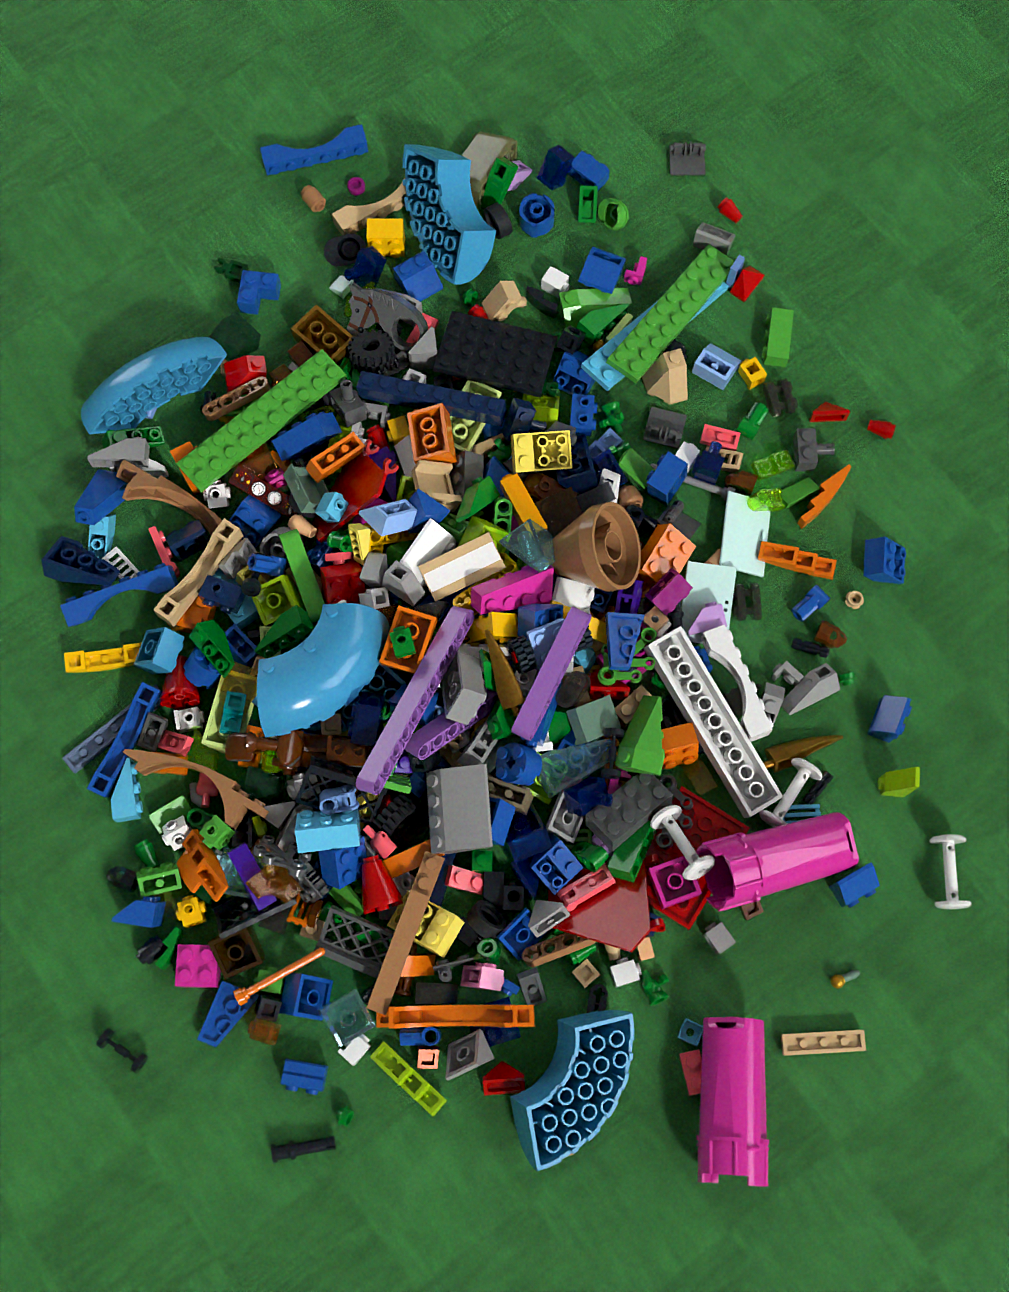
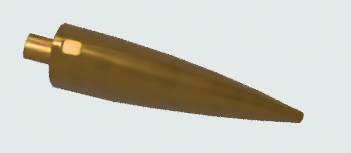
M485 630L496 691L503 710L511 708L513 716H518L520 712L518 705L525 702L521 687L497 641L489 630Z
M843 735L804 738L766 748L765 754L768 760L763 762L766 769L772 767L774 773L793 766L791 763L793 758L803 759L817 750L843 739Z

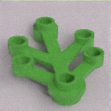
M647 627L642 630L641 639L635 645L634 656L646 645L656 641L657 633L653 628ZM646 636H651L652 639H651V640H647V639H645V637H646ZM607 644L602 646L601 654L603 655L604 667L598 672L600 683L612 685L616 680H630L633 683L641 681L642 674L639 670H632L631 672L609 670L608 653L604 652ZM652 657L633 659L631 667H644L646 670H652L655 667V660ZM651 661L653 664L648 666L646 662ZM609 674L611 678L606 679L604 675ZM637 674L639 678L634 679L632 675Z

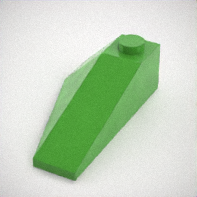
M615 288L612 294L601 292L599 289H575L560 292L558 299L564 328L570 325L576 328L578 322L592 310L627 303L630 306L632 305L628 288Z
M643 695L620 743L615 762L616 767L627 772L661 775L665 751L662 749L664 734L661 731V721L663 720L661 697Z

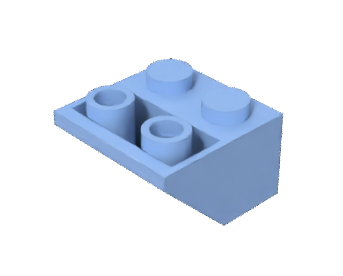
M710 343L703 349L695 361L692 373L724 390L742 361Z
M406 499L359 511V515L381 537L412 529L417 509Z

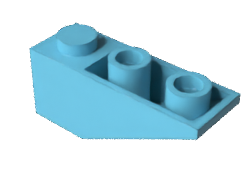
M107 514L97 524L89 526L88 551H93L95 556L101 560L112 548L116 514Z
M130 757L126 758L111 798L112 817L116 822L140 819L141 812H143L142 801H139L138 793H141L139 781L137 782L136 774L139 771L134 769L137 763H134Z

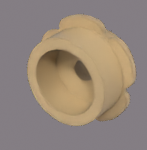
M858 591L849 592L845 596L846 605L852 607V609H858L864 603L863 595Z

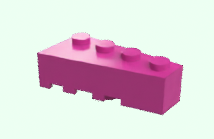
M542 559L532 566L526 565L521 567V570L517 572L506 573L504 577L497 580L491 579L471 587V606L482 615L490 612L514 610L528 604H550L552 600L554 567Z

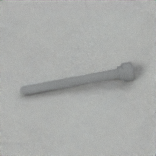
M650 464L655 470L657 469L658 465ZM687 476L683 481L721 495L724 501L727 499V491L735 493L736 490L730 486L728 488H721Z

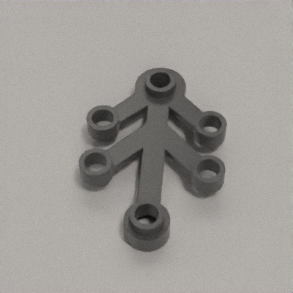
M664 775L659 779L664 786L666 783H671V786L667 789L680 801V805L684 810H690L693 807L692 800L689 797H685L677 789V781L673 776ZM685 801H690L688 806L683 805ZM681 812L677 820L680 821L682 828L690 829L693 825L691 818ZM685 820L690 821L688 825H683V822ZM662 828V833L657 836L656 841L661 849L668 850L673 846L674 840L667 829ZM668 839L669 843L667 845H663V841Z
M269 835L262 836L259 845H254L253 848L254 855L263 856V863L285 867L288 869V874L294 877L304 876L308 868L305 863L311 860L312 852L299 853V859L294 860L293 858L298 853L297 843L290 842L289 850L285 853L276 845L274 837Z

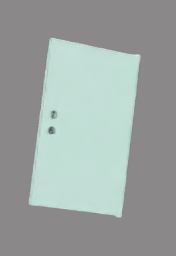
M727 491L719 565L737 567L736 571L758 577L764 576L765 562L758 560L761 541L767 542L770 502Z
M687 561L685 580L693 589L686 598L682 599L681 609L684 612L682 618L683 630L690 642L703 644L701 641L703 633L688 636L687 632L701 609L705 608L707 603L716 601L717 605L722 604L727 623L726 628L729 630L737 567Z

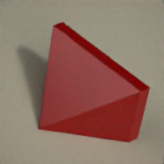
M752 266L744 268L730 293L745 302L765 275Z
M825 401L812 412L809 422L846 421L850 410Z
M501 1061L483 1077L484 1096L521 1093L525 1091L524 1074Z

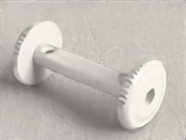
M793 758L791 760L792 765L799 770L773 813L767 810L759 812L762 820L770 826L777 827L788 824L783 818L809 777L816 780L822 779L821 771L810 762L801 758Z
M678 805L666 806L652 817L650 826L655 830L667 829L690 864L684 870L683 877L686 880L698 879L712 869L715 859L712 855H706L702 858L698 856L675 821L680 817L681 807Z
M947 834L934 836L930 839L932 844H942L946 901L935 902V906L940 909H963L971 905V901H959L954 844L966 842V838L962 835Z

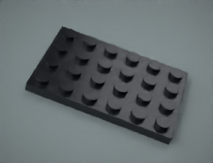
M452 311L433 372L541 398L557 336Z

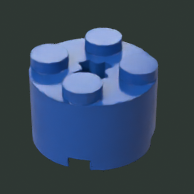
M537 193L527 195L521 201L519 224L521 229L529 234L530 237L536 238L544 235L554 226L555 210L553 201L548 196L537 195Z
M196 646L183 665L185 669L184 675L197 687L203 685L208 686L206 689L215 688L220 681L221 674Z
M508 743L497 750L496 776L498 779L511 784L529 786L535 782L533 781L535 777L540 775L542 758L535 748L519 743Z

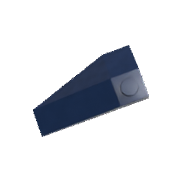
M585 434L577 436L575 445L571 446L572 469L556 470V475L560 485L566 488L572 487L574 492L582 494L599 485Z
M60 536L41 560L44 576L61 582L111 586L120 574L119 569L106 560L96 557L93 551L83 548V544L64 536Z

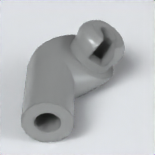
M190 783L191 801L198 807L203 808L201 807L203 796L196 793L198 783Z

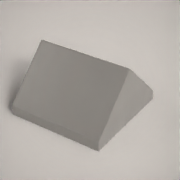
M703 222L696 230L693 246L703 250L710 244L727 256L736 234Z
M432 326L408 352L410 369L427 370L434 367L437 358L435 330Z
M560 791L545 827V832L574 844L588 806Z
M479 1029L448 1044L446 1080H451L494 1059L482 1030Z

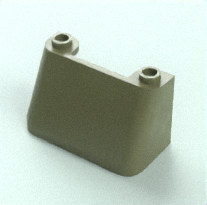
M482 131L474 134L472 142L462 156L471 160L470 185L476 208H481L488 176L496 158L504 157L510 161L517 159V140Z

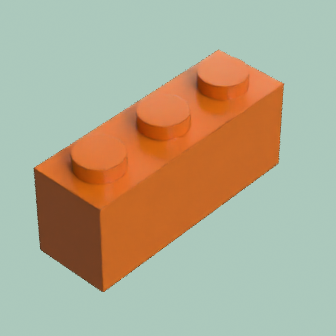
M353 431L312 458L305 469L316 483H319L358 457L365 445Z

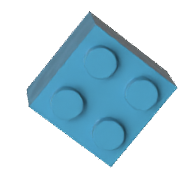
M166 627L146 630L133 666L152 675L172 672L177 665L176 659L183 648L184 636Z

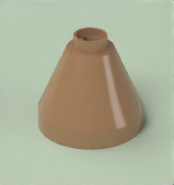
M607 502L591 506L556 535L549 545L544 547L542 559L553 566L554 572L559 576L610 592L627 589L635 582L640 569L641 549L636 527L628 512L615 502Z

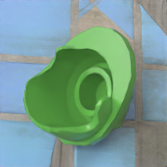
M604 199L598 206L599 219L609 229L620 230L625 227L629 220V209L618 199Z

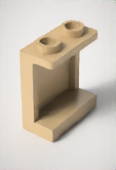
M419 460L411 471L415 490L420 489L449 509L450 512H455L462 499L461 495H455L449 476L453 465L444 462Z

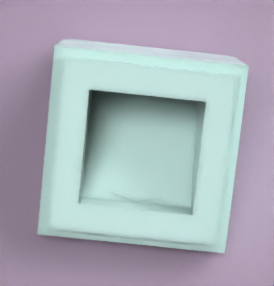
M340 275L329 289L344 299L351 291L349 285L354 283L351 278Z

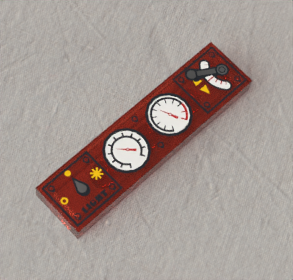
M237 466L228 481L229 483L289 518L295 514L298 515L290 506L287 494Z

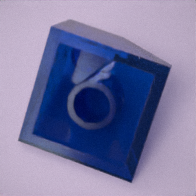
M530 852L511 862L510 868L520 884L524 886V890L531 901L536 898L540 878L530 867L533 855Z

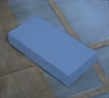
M741 255L737 257L730 268L726 281L729 289L733 287L742 271L745 257Z

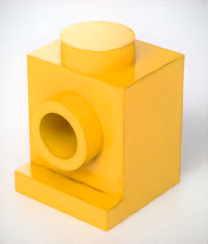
M756 357L750 360L745 359L740 363L738 373L747 384L748 390L765 381L767 373Z

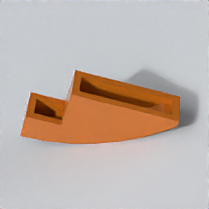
M430 839L383 861L392 879L420 867L425 852L431 853ZM435 854V855H438V856H441V857H442V856H444L445 854Z

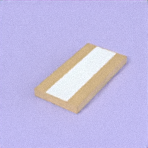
M489 532L418 566L435 602L506 568Z

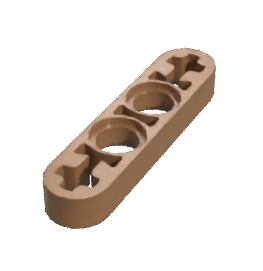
M265 377L255 378L204 405L202 412L207 420H217L263 396L270 390V384ZM249 392L248 395L241 397L243 393ZM232 401L229 405H224L226 402Z
M566 932L527 947L522 953V959L528 967H536L591 946L596 941ZM574 939L571 945L565 946L567 940ZM555 946L553 952L546 953V950L549 947Z

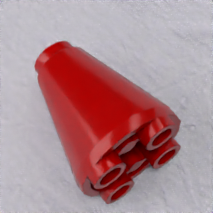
M178 656L175 669L166 674L160 695L161 706L179 711L200 704L197 686L192 684L184 675L185 669L183 665L187 660L185 656Z
M378 855L362 859L363 913L375 912V908H377V912L389 909L390 904L392 907L403 904L402 895L382 859L379 860Z

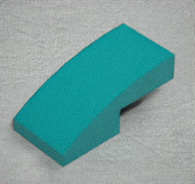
M227 691L219 733H240L247 694Z

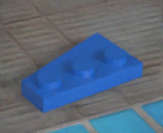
M606 613L609 670L628 671L630 669L644 614Z
M222 981L197 1040L217 1047L258 999L259 995H251L248 1002L240 1006L233 994V991L240 987Z

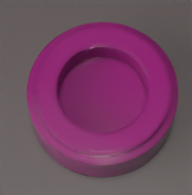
M353 177L348 181V191L352 195L358 196L364 193L365 182L362 178Z

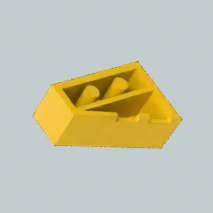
M490 612L487 617L480 615L479 618H474L467 632L470 640L466 644H470L471 647L487 644L485 630H489L495 640L500 641V643H507L512 638L518 637L517 614Z

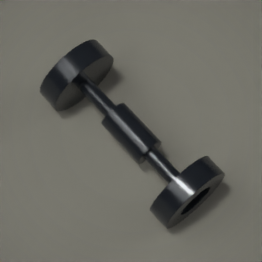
M253 571L251 577L242 582L241 590L245 595L255 597L260 594L262 588L261 583L258 581L260 572Z
M606 728L604 729V736L612 739L608 753L610 765L609 768L601 769V777L620 779L621 771L613 769L614 761H616L617 753L615 741L616 739L624 738V730Z
M107 1028L99 1037L96 1046L103 1049L109 1043L114 1047V1051L134 1062L130 1070L137 1074L143 1068L149 1056L142 1053L138 1058H135L130 1054L131 1051L120 1043L116 1044L111 1040L114 1031Z

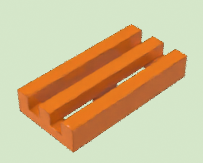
M298 891L296 896L297 904L292 906L287 922L291 923L292 921L294 924H301L302 927L306 928L309 912L314 903L309 905L304 920L301 918L307 906L305 901H303L297 917H294L301 900L300 892Z

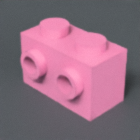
M475 963V966L464 965L460 986L501 991V987L504 984V970L496 969L497 965L489 963Z

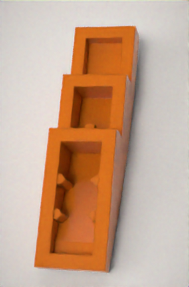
M849 464L820 484L819 495L809 502L807 506L809 511L802 515L797 523L801 529L815 519L833 499L851 469Z
M764 541L761 542L758 560L795 572L833 580L837 563L835 559L818 557L817 553L800 551L798 547Z
M192 829L182 845L190 854L187 859L195 868L193 874L213 900L218 902L229 887L228 882L213 850L202 842L204 837L199 834L200 831Z

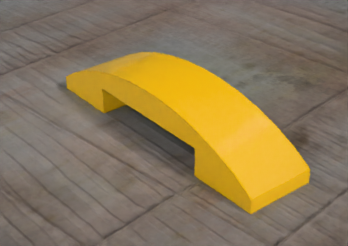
M141 643L123 645L122 648L84 652L83 650L64 653L66 673L96 672L132 666Z

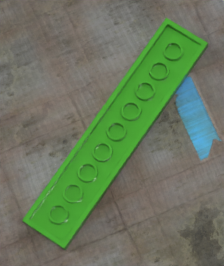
M708 244L607 358L606 363L634 383H637L727 279L730 268L735 261Z
M321 349L176 463L177 466L202 493L346 379V374Z

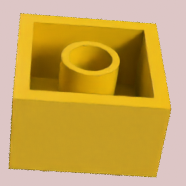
M367 219L366 238L369 256L376 258L405 257L403 219Z

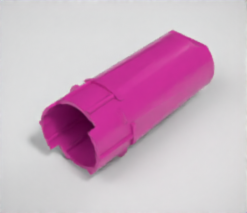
M839 812L804 819L746 835L744 833H736L703 842L702 846L696 851L698 856L712 855L715 859L714 866L705 874L707 888L713 895L707 897L706 900L712 907L718 909L719 912L761 900L760 897L852 869L859 861L850 821Z
M741 1017L703 1018L699 1136L696 1137V1140H698L696 1145L698 1147V1182L718 1183L719 1174L747 1176V1186L768 1187V1144H770V1140L767 1139L763 1020Z

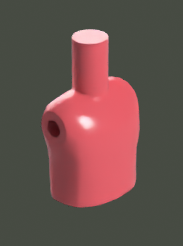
M200 772L196 793L203 796L201 807L209 808L210 798L217 796L219 790L207 775Z
M369 825L363 829L371 838L369 842L371 848L384 860L397 848L384 831L376 832Z

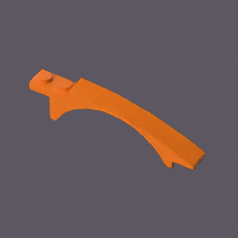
M534 1005L389 1006L386 1015L376 1012V1027H389V1029L439 1026L535 1027Z

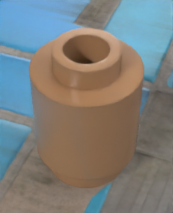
M311 185L304 187L301 191L302 200L313 212L322 211L325 207L326 199L315 187Z

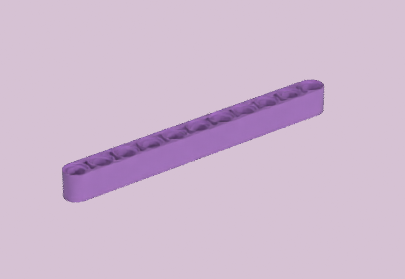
M453 606L449 610L356 779V788L358 790L378 795L382 791L474 620L473 610Z

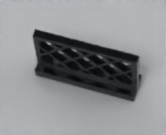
M311 755L295 802L320 810L319 795L314 789L315 787L324 784L326 789H330L327 782L332 780L338 781L341 786L348 784L356 786V779L361 770ZM310 773L319 775L321 780L312 784L309 780ZM383 788L378 798L369 801L367 798V792L360 790V792L355 794L356 798L363 796L366 801L365 804L358 807L360 822L373 824L381 801L387 793V788ZM308 790H311L315 796L311 799L301 797ZM369 807L372 813L370 817L362 816L359 811Z
M285 870L266 879L277 901L260 911L258 909L253 911L256 907L253 905L245 889L211 905L215 913L218 933L221 939L297 904L293 891L294 887L288 883Z

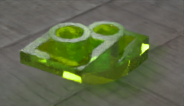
M788 450L773 453L770 457L754 461L751 464L754 473L758 475V481L780 474L795 466Z

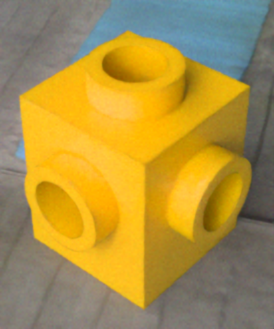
M190 895L182 898V902L177 903L176 915L179 921L182 920L183 927L190 928L207 922L204 912H207L204 900L201 901L200 898Z

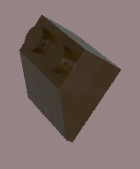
M572 487L535 502L548 527L547 532L550 538L558 535L582 514Z
M252 925L223 939L218 935L208 942L225 979L263 963L265 953Z

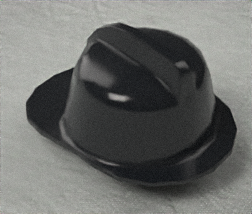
M357 234L334 237L324 247V256L327 262L336 267L356 263L362 260L366 253V243Z

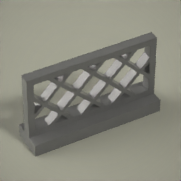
M332 905L315 950L322 947L325 949L323 956L378 978L384 962L382 956L387 954L390 946L388 939L393 938L394 931ZM333 913L340 915L343 922L335 924L332 918ZM356 922L360 924L362 930L354 933L350 923ZM346 926L350 934L342 937L338 928ZM333 930L338 939L331 940L327 938V932ZM369 931H377L381 938L373 940ZM365 934L368 943L361 945L356 936ZM352 938L356 947H348L344 940ZM383 941L387 950L379 953L375 944ZM371 946L375 955H366L363 948Z

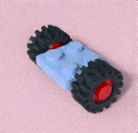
M560 618L527 631V638L521 635L507 642L508 652L511 655L510 658L513 660V665L519 674L534 670L536 667L538 670L541 669L565 618ZM589 625L576 652L591 647L593 644Z

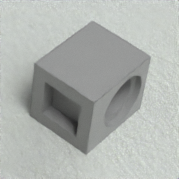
M713 922L705 928L707 932L703 936L716 955H719L736 943L722 922L718 925Z

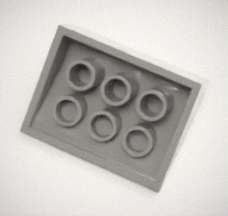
M487 764L439 769L426 773L431 854H452L493 847Z

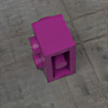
M671 568L645 596L663 614L667 615L676 608V605L682 599L689 595L693 587L676 570Z

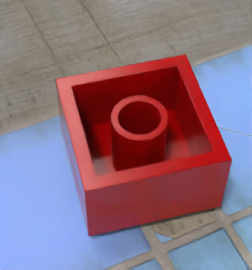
M357 561L320 567L325 604H337L341 600H346V603L360 604L359 594L365 593V583L359 578L362 567Z

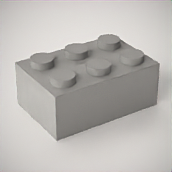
M459 651L453 658L441 680L445 718L468 725L470 720L476 716L479 705L484 703L486 692L479 658Z

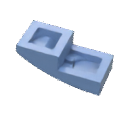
M611 428L598 441L595 440L589 446L592 462L595 466L609 456L608 447L614 445L618 448L624 442Z

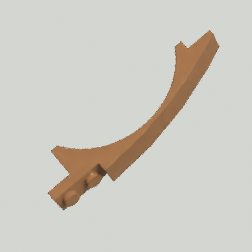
M126 460L121 462L116 477L128 483L122 496L124 500L151 499L172 504L188 512L197 520L199 519L211 536L222 522L213 511L162 475L157 479Z
M131 749L123 751L128 757L138 762L134 769L144 776L172 767L190 768L207 775L214 782L222 797L225 811L224 823L236 830L248 810L264 819L269 813L264 808L265 804L256 798L254 801L248 799L249 794L240 789L241 786L236 781L205 766L165 754Z
M428 851L425 852L366 1007L367 1009L386 1015L445 858L431 854Z

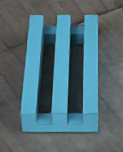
M820 804L791 805L789 810L815 809V812L786 813L783 820L785 821V818L821 816ZM785 821V822H786V823H792V822H796V821Z

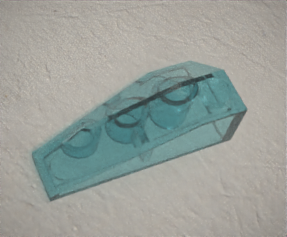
M611 739L590 742L579 746H569L559 750H549L542 754V770L537 777L549 799H552L560 791L567 790L610 763L608 761V753Z

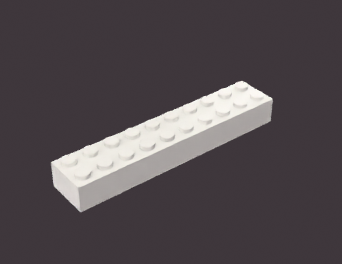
M680 626L643 648L648 657L654 658V668L687 723L692 722L700 745L743 817H751L781 799L783 795L683 628Z

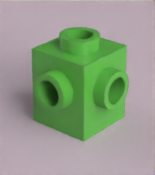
M217 815L206 822L199 832L204 837L202 842L210 849L214 846L219 851L230 842V838L236 833Z

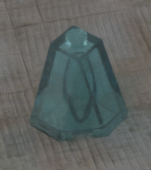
M531 519L499 540L501 545L539 573L555 562L552 534Z

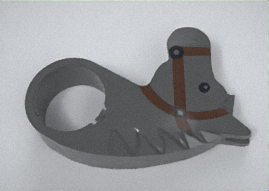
M356 283L349 285L352 292V297L349 300L352 315L347 331L352 336L357 337L356 334L359 332L363 334V331H368L370 326L378 322L384 332L392 337L394 346L408 351L416 343L405 342L398 335L397 323L399 317L410 318L416 322L420 331L418 341L428 331L425 318L407 300L383 290L363 289Z

